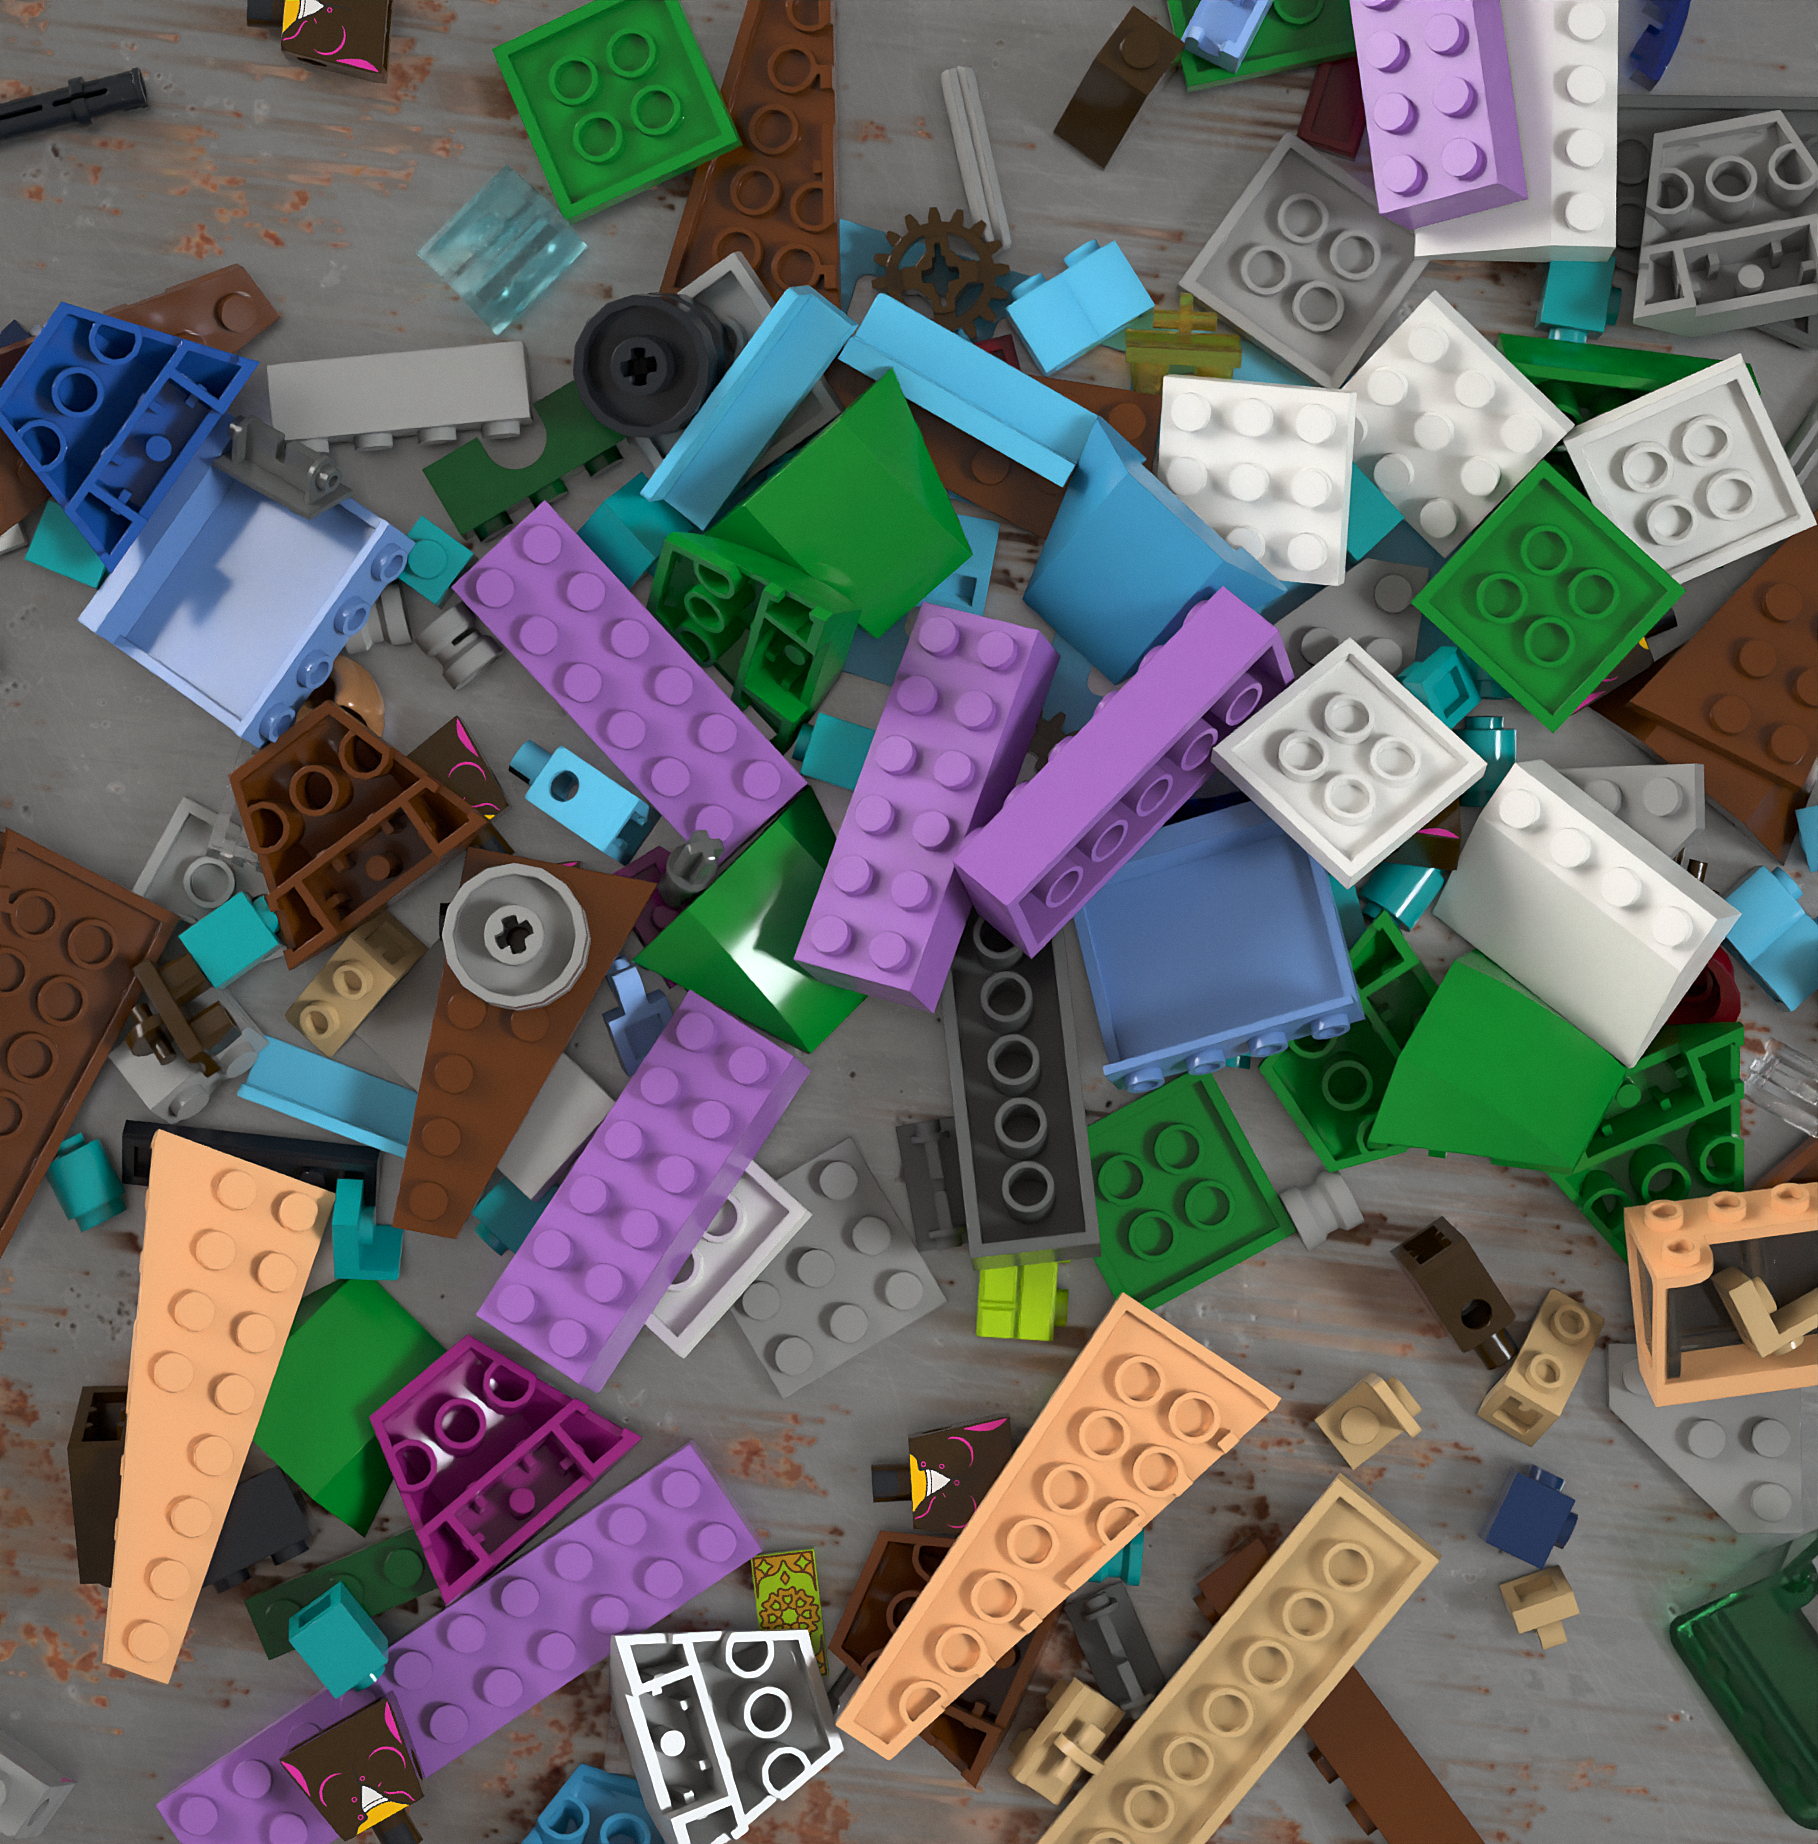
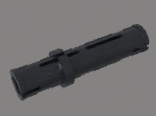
M135 67L130 71L87 82L80 76L69 79V86L1 103L0 143L27 138L79 124L82 129L95 126V119L141 107L143 109L148 108L149 98L139 67Z

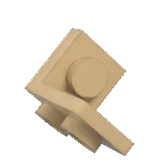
M385 910L372 921L358 927L347 937L287 1010L285 1018L324 1055L331 1057L342 1047L388 990L412 969L429 948Z
M1732 1265L1710 1277L1743 1343L1761 1358L1767 1355L1779 1356L1794 1350L1804 1341L1803 1335L1818 1327V1288L1777 1310L1772 1295L1758 1276L1751 1280Z
M1551 1289L1545 1296L1509 1370L1485 1396L1477 1415L1532 1447L1560 1417L1605 1324L1604 1318L1557 1289Z
M1373 1371L1313 1417L1317 1425L1353 1470L1402 1432L1414 1438L1423 1431L1413 1419L1423 1410L1405 1386L1394 1376L1384 1381Z

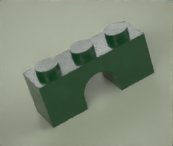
M575 379L532 404L545 426L547 436L544 451L533 464L521 469L504 468L491 460L483 444L476 437L422 469L465 541L477 535L480 542L484 543L498 536L514 524L509 515L532 503L535 509L544 500L550 505L569 492L564 484L568 480L585 470L591 478H594L616 466L624 459L619 450L630 444L627 437L596 420L581 401Z
M413 1525L373 1541L367 1546L313 1570L310 1568L252 1593L244 1601V1604L268 1660L295 1650L289 1642V1618L340 1581L369 1617L437 1589L438 1586Z

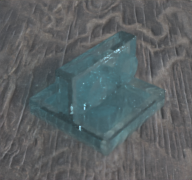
M506 164L416 253L498 336L588 246L571 229L570 223Z

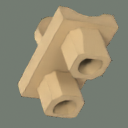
M1076 1677L1072 1682L1058 1679L1045 1697L1047 1701L1046 1708L1050 1711L1036 1731L1032 1728L1020 1731L1008 1748L1013 1762L1006 1771L1016 1780L1031 1787L1057 1806L1085 1769L1099 1777L1106 1764L1096 1756V1753L1126 1714L1117 1704Z

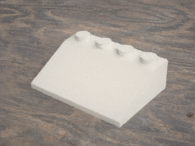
M1500 0L1528 199L1415 229L1414 259L1608 262L1616 247L1618 0Z
M1542 759L1518 762L1510 769L1480 813L1459 856L1457 870L1452 871L1432 912L1442 922L1629 1069L1636 1065L1742 914Z

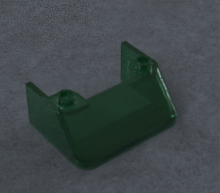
M1818 1528L1781 1544L1762 1555L1690 1604L1671 1622L1669 1629L1670 1640L1675 1651L1782 1809L1795 1823L1810 1830H1818V1634L1800 1608L1808 1605L1818 1595V1572L1812 1563V1560L1818 1555Z

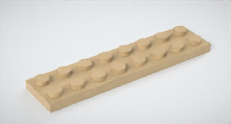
M1339 1473L1155 1697L1140 1718L1137 1719L1103 1762L1106 1764V1767L1099 1777L1094 1774L1091 1775L1036 1844H1205L1437 1565L1442 1554L1343 1474Z

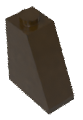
M1133 5L1093 60L1056 125L1053 135L1104 171L1178 71L1186 43Z
M128 1385L82 1387L67 1447L80 1584H100L108 1588L112 1586L116 1543L114 1532L119 1511L122 1479L120 1468L121 1457L124 1455Z

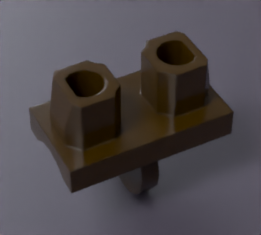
M190 952L168 962L161 968L149 958L132 968L158 1011V1014L153 1015L147 1003L139 1004L131 1010L130 1014L137 1025L128 1033L125 1041L132 1054L140 1057L154 1053L160 1065H167L177 1058V1054L171 1045L175 1040L186 1060L190 1064L197 1063L205 1077L209 1078L224 1068L217 1054L242 1035V1031L231 1013L219 1000L194 1017L186 1004L213 987V985Z

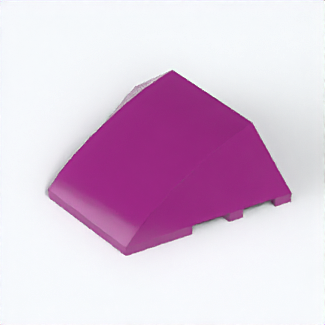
M469 1334L369 1416L445 1606H448L499 1569L588 1493L642 1440L641 1436L625 1427L623 1429L589 1409L590 1406L577 1398L572 1399L543 1382L533 1372Z

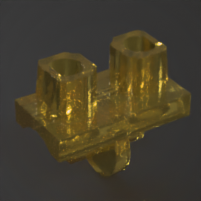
M1180 292L1178 310H1153L1152 328L1177 329V331L1125 329V362H1130L1133 389L1137 394L1163 395V378L1169 375V365L1194 366L1193 376L1232 379L1233 368L1241 369L1242 347H1240V335L1192 332V330L1216 332L1217 329L1216 312L1193 311V293Z

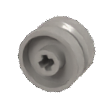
M518 863L487 868L464 883L447 908L442 932L447 963L462 986L494 1007L515 1011L548 1006L571 991L586 968L591 945L586 912L568 886L542 868ZM515 927H524L530 933L525 938L526 949L523 951H514L511 946L507 945V935Z

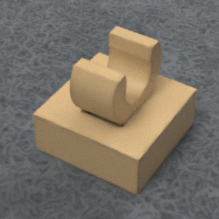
M1559 1565L1499 1585L1505 1607L1519 1634L1534 1630L1535 1635L1539 1637L1543 1650L1567 1642L1561 1620L1580 1614L1574 1593Z

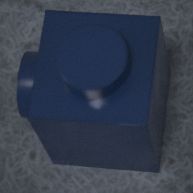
M1534 1464L1530 1465L1527 1474L1511 1467L1478 1536L1484 1542L1542 1570L1553 1546L1563 1549L1572 1535L1578 1520V1514L1571 1511L1576 1500L1561 1491L1566 1482L1565 1479Z

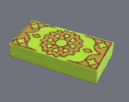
M814 1547L757 1554L751 1558L759 1630L799 1628L808 1630L821 1676H829Z

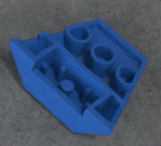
M61 301L0 388V427L112 574L147 524L153 512L260 362Z

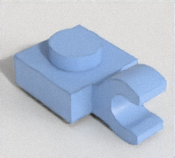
M621 954L616 957L605 976L619 1007L603 1013L602 1017L621 1068L630 1077L635 1074L672 1018L673 1013L667 997L660 989L645 994L635 965L630 966L627 956Z

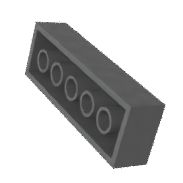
M972 905L941 992L969 1251L973 1271L1101 1257L1064 929L1062 927L1031 959L976 912L974 905Z

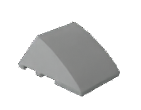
M1781 110L1654 133L1632 324L1688 338H1695L1818 314V165Z
M806 1629L611 1635L609 1691L645 1808L666 1844H726L730 1839L737 1840L749 1830L748 1824L778 1799L784 1801L844 1750L809 1633Z

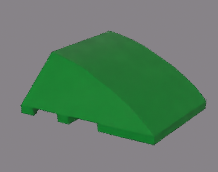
M893 366L752 494H748L703 534L748 547L793 566L832 587L862 608L856 628L875 639L883 635L973 555L942 480H940L924 443L917 422H915L902 392Z
M671 532L664 539L646 609L700 667L708 668L713 665L734 687L730 700L742 712L750 705L775 731L776 735L769 742L782 756L797 740L803 722L808 723L840 678L862 612V608L847 597L793 566L742 545L701 534Z
M811 785L785 808L715 878V881L705 891L701 892L630 961L647 971L651 970L684 987L683 990L687 992L692 990L699 996L738 1015V1018L808 1055L869 996L818 982L793 960L837 840Z
M1385 908L1380 911L1348 952L1365 1019L1350 1023V1030L1337 1037L1314 1039L1312 1035L1288 1041V1048L1286 1050L1265 1057L1258 1065V1069L1329 1173L1406 1152L1408 1148H1412L1388 1144L1387 1151L1367 1148V1141L1398 1057L1439 985Z
M1476 948L1453 961L1398 1057L1369 1135L1367 1148L1387 1151L1388 1144L1428 1149V1156L1446 1158L1449 1152L1488 1157L1491 1165L1572 1175L1624 1081L1627 1070L1610 1053L1565 1020L1538 996Z
M1741 1022L1663 1025L1633 1068L1629 1069L1615 1058L1627 1070L1626 1077L1573 1174L1566 1175L1546 1172L1627 1265L1629 1263L1624 1208L1647 1205L1656 1200L1678 1201L1708 1197L1722 1191L1744 1192V1140L1740 1136V1100L1744 1099V1082L1740 1079V1046L1744 1045V1025Z
M338 1279L301 1298L252 1440L313 1500L365 1538L394 1480L369 1416L439 1359L448 1349L377 1280Z

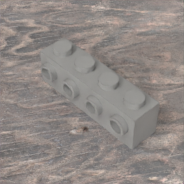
M523 340L267 365L272 427L285 434L284 448H286V444L296 440L314 451L326 455L329 454V443L354 441L355 451H374L392 448V437L418 435L419 445H437L457 441L456 431L481 429L483 439H499L519 436L520 425L534 424L527 347Z

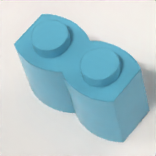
M1093 239L1063 259L1068 269L1046 281L1043 274L1038 273L1009 292L1014 302L1006 307L1004 314L1043 377L1052 375L1153 311L1155 307L1154 302L1115 240L1100 247L1097 240Z
M1764 865L1755 866L1721 896V898L1742 913L1721 945L1742 965L1754 982L1780 1010L1792 1012L1818 989V916L1813 920L1797 902L1803 896V893L1785 871L1776 867L1770 872Z

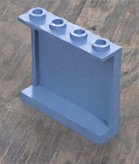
M225 411L153 512L147 524L112 574L110 573L78 618V621L118 647L231 728L235 734L262 750L271 742L275 743L280 735L295 724L296 714L312 691L327 680L333 668V661L349 638L364 627L370 615V608L386 585L395 580L403 571L407 563L408 554L416 542L351 497L309 521L215 468L213 460L231 451L233 440L228 437V428L235 417Z
M1252 800L1161 827L1073 916L1109 1065L1103 1066L1104 1074L1118 1090L1126 1089L1129 1093L1147 1092L1162 1086L1165 1082L1164 1077L1188 1071L1190 1075L1209 1074L1226 1066V1059L1250 1053L1252 1057L1275 1055L1288 1048V1041L1312 1035L1314 1039L1337 1037L1350 1030V1023L1365 1019L1328 871Z

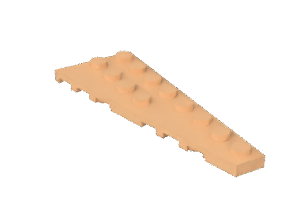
M159 1129L154 1133L150 1146L152 1148L149 1189L146 1190L145 1232L143 1251L140 1254L139 1273L141 1275L137 1318L134 1321L126 1404V1436L124 1455L121 1457L120 1475H122L118 1518H116L114 1565L112 1586L109 1588L102 1664L161 1685H168L336 1194Z
M1121 1291L836 1720L835 1725L890 1761L942 1714L945 1708L979 1677L981 1678L1018 1641L1035 1629L1053 1609L1072 1592L1074 1593L1143 1530L1142 1528L1169 1503L1186 1491L1204 1471L1224 1453L1226 1454L1240 1441L1239 1439L1270 1411L1272 1412L1282 1398Z

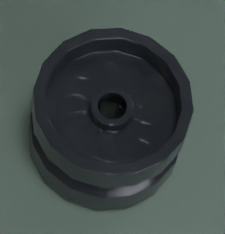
M666 292L635 294L605 304L587 320L575 344L573 376L581 401L599 423L621 435L651 438L685 430L732 366L735 355L727 329L708 306L686 294ZM652 357H655L657 362V371L655 372L651 366Z

